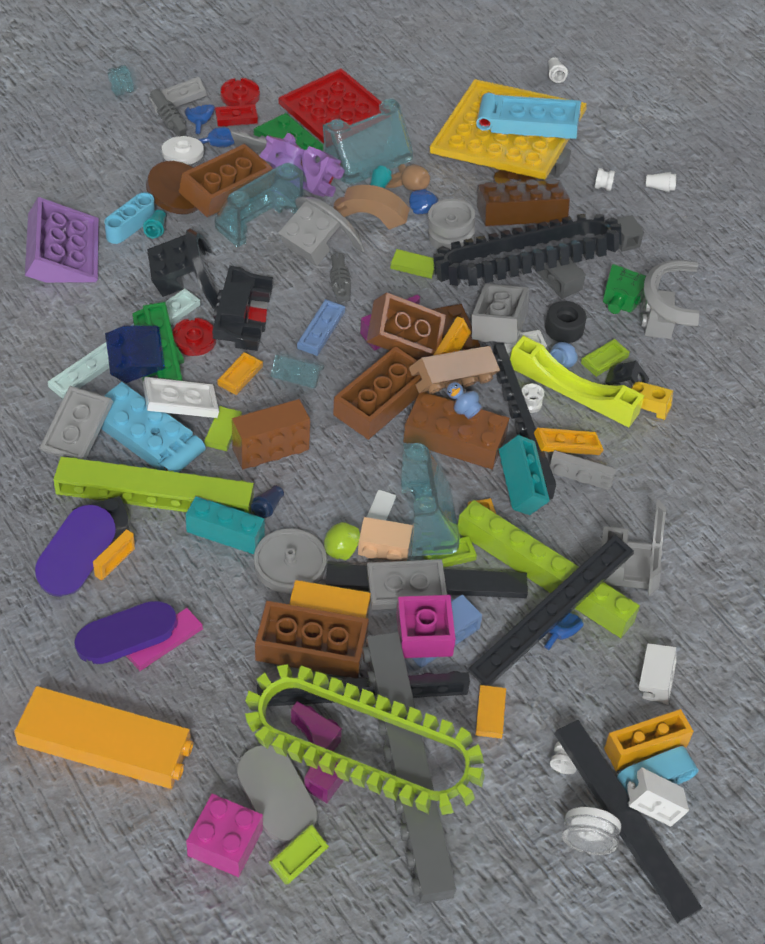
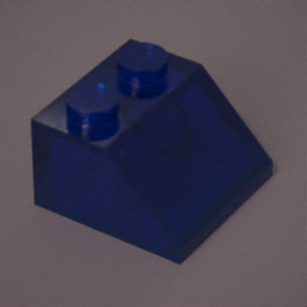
M122 326L105 333L110 375L124 383H129L165 369L158 326Z

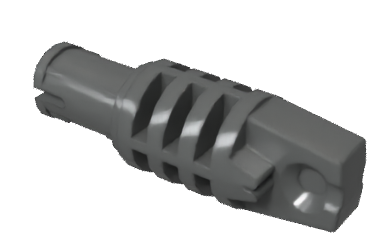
M160 89L152 90L150 98L157 106V113L167 128L172 130L177 137L185 136V121L174 104L165 98Z
M336 253L331 255L332 269L330 271V279L337 303L348 302L351 297L349 269L345 266V257L342 253H338V258H336Z

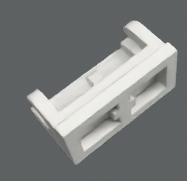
M647 644L639 683V690L644 691L642 698L669 705L677 663L676 647Z
M641 768L637 771L638 786L636 787L631 781L628 783L629 807L662 823L672 826L689 811L684 788L655 773Z

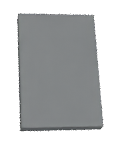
M69 386L39 449L42 452L58 457H75L86 460L113 404V400Z
M442 559L367 563L371 610L397 609L398 597L447 595Z

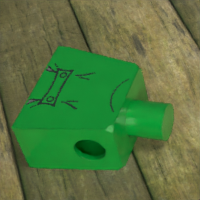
M613 264L603 298L604 304L608 305V310L613 314H618L621 310L629 313L633 312L642 301V298H645L644 282L646 276Z

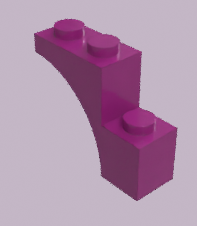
M297 701L291 708V723L302 731L310 743L334 752L341 742L342 728L334 720L326 719L317 714L316 710L311 706H304ZM318 765L317 769L310 767L305 775L304 786L310 794L327 804L344 780L337 777L335 770L333 775L323 772Z

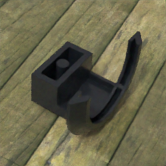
M189 228L186 230L185 235L147 249L151 281L162 297L183 290L181 276L194 272L206 299L212 308H215V305L218 303V293L207 275L199 248L203 255H206V252L212 253V250L200 233Z

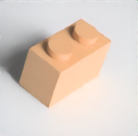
M364 517L358 544V555L367 558L389 560L391 562L407 561L413 525Z

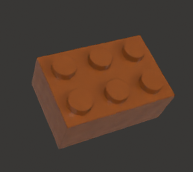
M386 292L373 302L366 342L389 351L396 346L417 361L423 357L433 356L442 341L446 315Z
M300 399L232 418V449L242 470L309 450L310 418Z

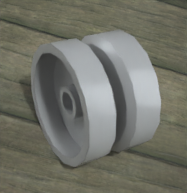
M445 199L438 201L429 209V241L433 247L438 249L444 246L451 250L452 242L460 241L461 247H463V240L470 238L473 241L475 240V210L469 203L459 199Z

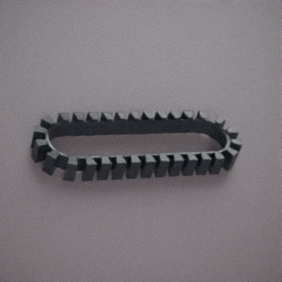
M578 214L577 221L574 222L568 216L562 218V224L558 219L550 220V227H548L546 222L538 223V230H536L534 224L525 226V233L522 227L514 228L512 236L509 230L501 231V238H499L497 233L488 234L489 241H486L484 235L476 237V244H474L472 238L463 240V247H461L460 241L452 242L451 250L442 246L437 249L438 253H434V272L437 275V279L441 282L449 279L450 285L458 286L461 280H468V286L478 285L477 279L482 277L486 284L494 282L493 275L496 276L497 280L506 279V272H508L511 278L519 276V269H521L523 275L532 273V266L536 272L544 270V263H546L548 269L557 267V260L561 266L568 265L569 257H571L573 263L582 261V254L586 260L593 259L595 251L598 257L606 256L607 250L616 252L619 249V245H622L621 223L618 224V220L614 217L606 219L604 222L603 214H596L594 220H586V214ZM575 235H595V237H585L579 241L572 240L566 244L559 243L553 247L546 246L544 249H533L531 252H520L518 255H507L505 258L498 257L492 261L485 260L479 264L468 263V265H460L465 260L472 261L478 257L485 258L487 255H499L500 252H512L514 249L521 250L527 246L534 247L540 243L547 244L553 240L560 241L562 238H573Z

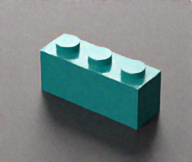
M517 435L498 450L512 509L530 516L550 502L535 441Z
M195 496L185 514L187 533L251 554L255 553L257 545L265 537L264 518Z

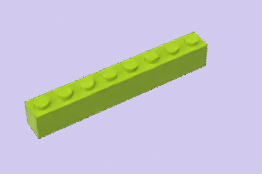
M60 457L53 479L55 493L58 495L101 501L121 496L123 504L187 512L195 496L250 514L254 499V483L242 480L236 481L220 477L177 473L169 470L163 471L147 467L141 468L124 464L90 461L75 457Z
M475 500L459 515L458 534L463 537L469 536L472 543L517 572L527 573L529 580L550 593L579 568L576 564ZM603 582L575 609L614 635L622 638L635 622L640 605Z

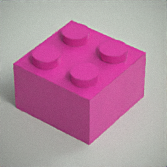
M451 596L398 597L396 612L397 628L404 658L453 657L456 638Z
M211 794L186 841L187 855L239 877L263 831V814Z

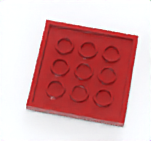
M342 68L278 97V104L327 147L391 116V109Z

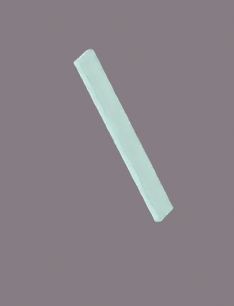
M183 289L165 301L170 325H173L199 307L200 299L188 290ZM134 323L49 380L48 387L63 399L69 386L80 389L137 349Z

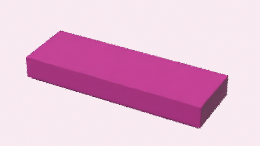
M188 608L176 614L178 625L167 640L126 656L139 671L203 630V624Z

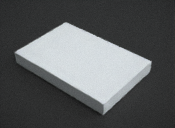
M144 377L143 387L147 411L218 418L219 409L213 384Z

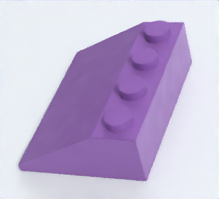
M38 197L28 213L25 276L45 283L96 282L98 280L99 218Z

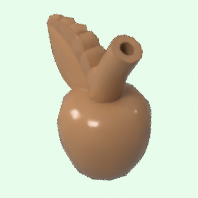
M400 164L398 166L399 172L391 175L392 180L386 186V188H395L403 185L411 191L423 190L430 183V175L422 166L411 164L406 167L405 164Z

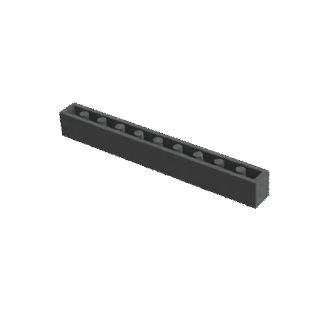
M398 632L367 636L366 647H362V656L364 663H369L370 671H367L369 687H374L376 701L378 695L389 699L391 706H393L394 701L404 704L408 713L410 707L415 708ZM378 720L380 737L384 736L386 745L383 746L385 762H390L392 770L388 771V773L434 791L422 735L383 720ZM399 787L397 800H394L396 814H401L403 821L402 824H399L401 839L402 841L407 840L409 849L405 851L407 867L413 868L415 877L411 878L414 896H419L420 904L452 899L456 892V885L437 801L432 800L429 814L418 810L415 804V800L419 796L418 794H415L413 807L401 803L399 793L403 788Z

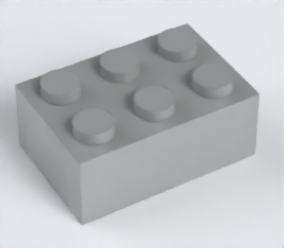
M485 284L472 314V339L482 342L497 341L504 344L517 343L528 313L529 287Z

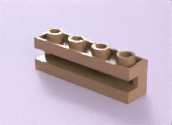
M490 346L423 357L409 367L412 376L420 375L422 378L416 384L418 392L429 391V394L436 393L443 388L447 390L448 385L453 382H457L464 387L471 386L479 381L480 384H484L493 380L492 376L500 371Z

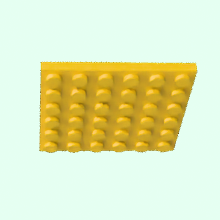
M474 79L430 145V153L546 180L569 139L517 134L505 135L502 133H491V129L481 130L476 125L481 99L486 93L504 96L569 99ZM581 102L579 121L586 111L587 103Z

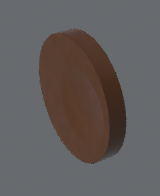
M164 161L156 164L150 170L146 180L147 192L154 197V203L174 214L196 212L198 209L179 193L182 173L193 167L179 161Z

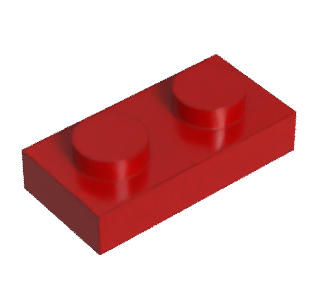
M255 104L215 107L218 127L258 124Z

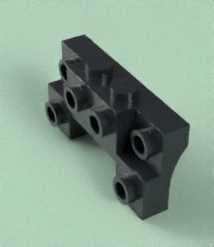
M229 265L224 288L219 290L218 293L219 306L215 305L213 339L235 342V348L258 351L262 335V325L248 324L246 322L252 300L270 302L273 290V277L256 275L241 267Z

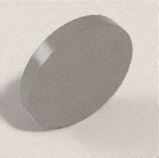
M291 528L274 531L265 536L255 549L254 569L257 577L265 586L277 592L292 594L295 580L317 584L324 576L326 570L327 555L324 546L314 535L303 530Z

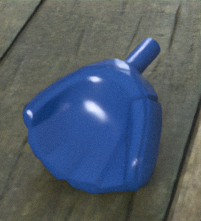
M202 105L191 109L187 107L185 109L187 119L196 124V134H200L201 125L211 118L215 108L214 105Z
M226 127L215 128L208 134V137L199 139L202 144L210 142V145L219 148L235 144L231 131Z
M426 189L413 191L409 198L410 207L414 214L428 213L432 205L439 201L432 192Z
M569 613L550 631L551 637L544 648L550 650L557 638L563 640L576 634L584 626L583 619Z

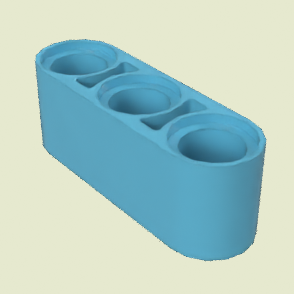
M140 193L107 216L104 221L107 241L112 244L121 243L142 228L144 222L155 211L154 197L149 193Z
M680 746L625 768L618 774L617 779L628 794L629 781L633 782L636 787L638 786L637 771L641 768L677 785L693 778L699 772V769L686 748Z

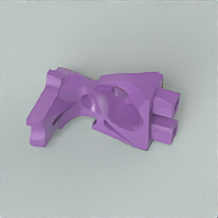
M287 133L283 139L267 135L266 147L259 157L270 162L274 172L293 170L297 172L291 179L294 183L312 194L322 197H333L336 189L331 185L333 178H342L345 172L340 166L341 160L311 146L307 150L300 148L295 143V137L290 133ZM317 156L320 157V161L318 163L316 162ZM303 175L306 176L307 182L302 180Z

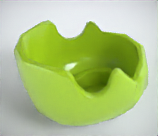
M345 522L332 525L324 539L326 553L337 560L349 559L358 546L360 539L359 529Z

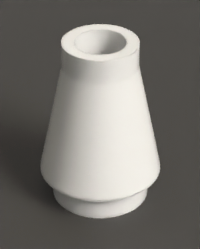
M553 57L549 59L550 80L556 83L563 82L568 75L567 68L558 58Z
M666 172L647 175L646 187L670 192V190L675 191L676 174Z

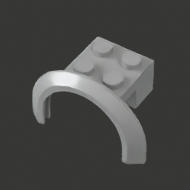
M297 197L295 200L298 208L297 212L278 233L284 246L315 266H318L329 253L330 249L327 241L339 227L346 232L356 249L362 253L365 252L361 238L350 222L333 207L315 197Z
M668 260L656 265L649 271L644 282L645 298H642L641 311H645L641 318V327H645V336L671 339L675 323L698 327L699 310L676 307L675 292L658 290L663 274L680 270L697 272V261Z
M660 500L656 502L652 544L629 542V529L603 528L601 547L616 534L634 550V554L604 581L605 584L648 589V596H651L659 589L666 507Z

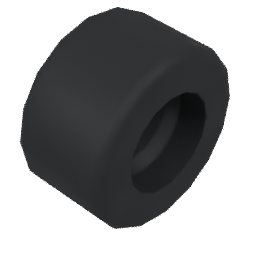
M559 301L552 304L547 312L545 322L546 333L557 342L573 343L579 340L584 333L587 319L586 312L580 305L570 301Z

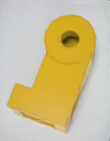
M635 382L631 389L644 395L641 409L656 413V418L665 420L672 407L673 390L643 382Z

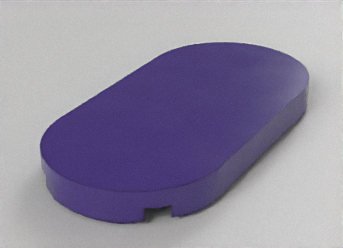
M84 505L76 508L69 514L37 560L35 574L38 584L43 591L52 596L63 597L74 594L81 589L94 570L93 561L112 544L115 537L114 520L105 509L95 505Z
M151 601L85 625L77 633L74 641L76 652L79 658L85 662L88 660L92 661L93 664H104L162 643L172 635V631L178 625L176 613L167 603Z

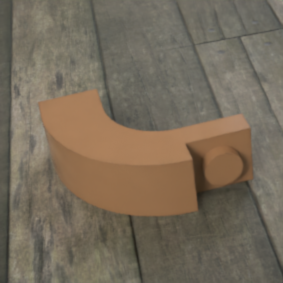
M374 185L348 187L345 196L338 198L334 202L333 207L344 217L358 212L370 213L378 217L389 230L405 224L410 210L399 196L387 189Z

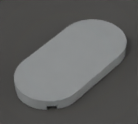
M263 745L256 746L244 753L237 767L238 781L253 811L263 814V830L275 841L279 840L284 842V844H288L308 825L315 827L317 819L316 806L289 757L276 753L273 746H269L266 749Z

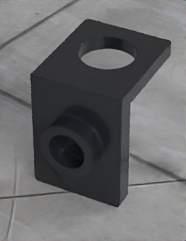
M637 360L611 366L605 383L612 385L631 380L634 384L639 382V373L642 382L648 384L649 377Z

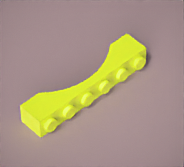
M524 335L512 348L510 361L515 371L628 428L639 415L644 399L643 394L625 385H602L581 378L561 365L542 344Z

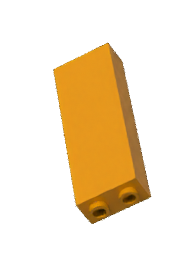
M39 686L35 687L14 731L17 745L169 789L173 788L175 780L181 779L184 770V764L182 763L185 756H190L194 743L190 740V729Z

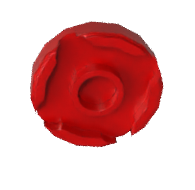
M233 78L224 82L221 86L220 97L227 106L256 104L260 99L259 86L247 78H241V80Z
M189 318L184 319L172 329L175 344L179 351L187 356H200L208 353L214 348L217 340L213 339V325L201 318H195V320L190 321Z

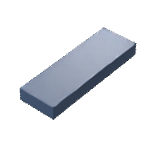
M325 299L298 341L297 349L318 356L344 315L346 306Z

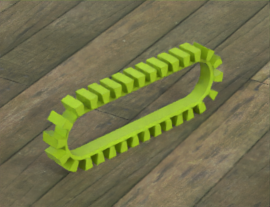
M288 664L277 666L281 679L273 683L270 682L264 672L256 679L260 688L264 690L262 695L260 696L248 691L245 702L250 710H258V712L245 713L247 724L252 732L260 729L254 735L261 745L266 749L272 745L275 752L287 757L288 753L291 759L300 763L304 759L308 766L317 769L319 765L323 772L333 775L335 770L338 778L349 782L351 777L355 785L365 788L367 783L369 790L381 794V789H383L385 796L395 801L397 800L399 787L403 788L399 793L401 803L413 807L415 794H418L419 796L415 800L417 809L428 814L432 800L440 801L439 807L442 815L454 813L449 799L458 795L467 807L475 799L473 791L467 787L469 781L480 787L483 786L485 778L483 768L471 767V765L484 763L480 746L477 744L466 751L465 748L473 742L471 733L461 727L456 737L452 738V735L455 733L452 722L442 719L439 732H437L436 729L439 727L437 717L426 713L423 726H421L423 717L420 710L410 707L407 713L406 707L402 703L394 701L393 706H391L389 699L378 695L376 701L373 692L362 689L360 695L357 686L347 683L345 688L341 680L331 677L329 682L327 675L317 671L314 677L312 670L302 665L300 666L298 678H292V672ZM284 689H302L455 748L465 759L464 774L455 786L447 790H429L271 727L266 720L267 705L275 694Z

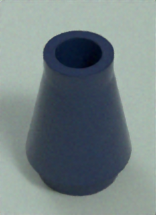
M274 485L271 489L255 497L251 505L253 513L261 518L270 517L284 496V491L281 487Z

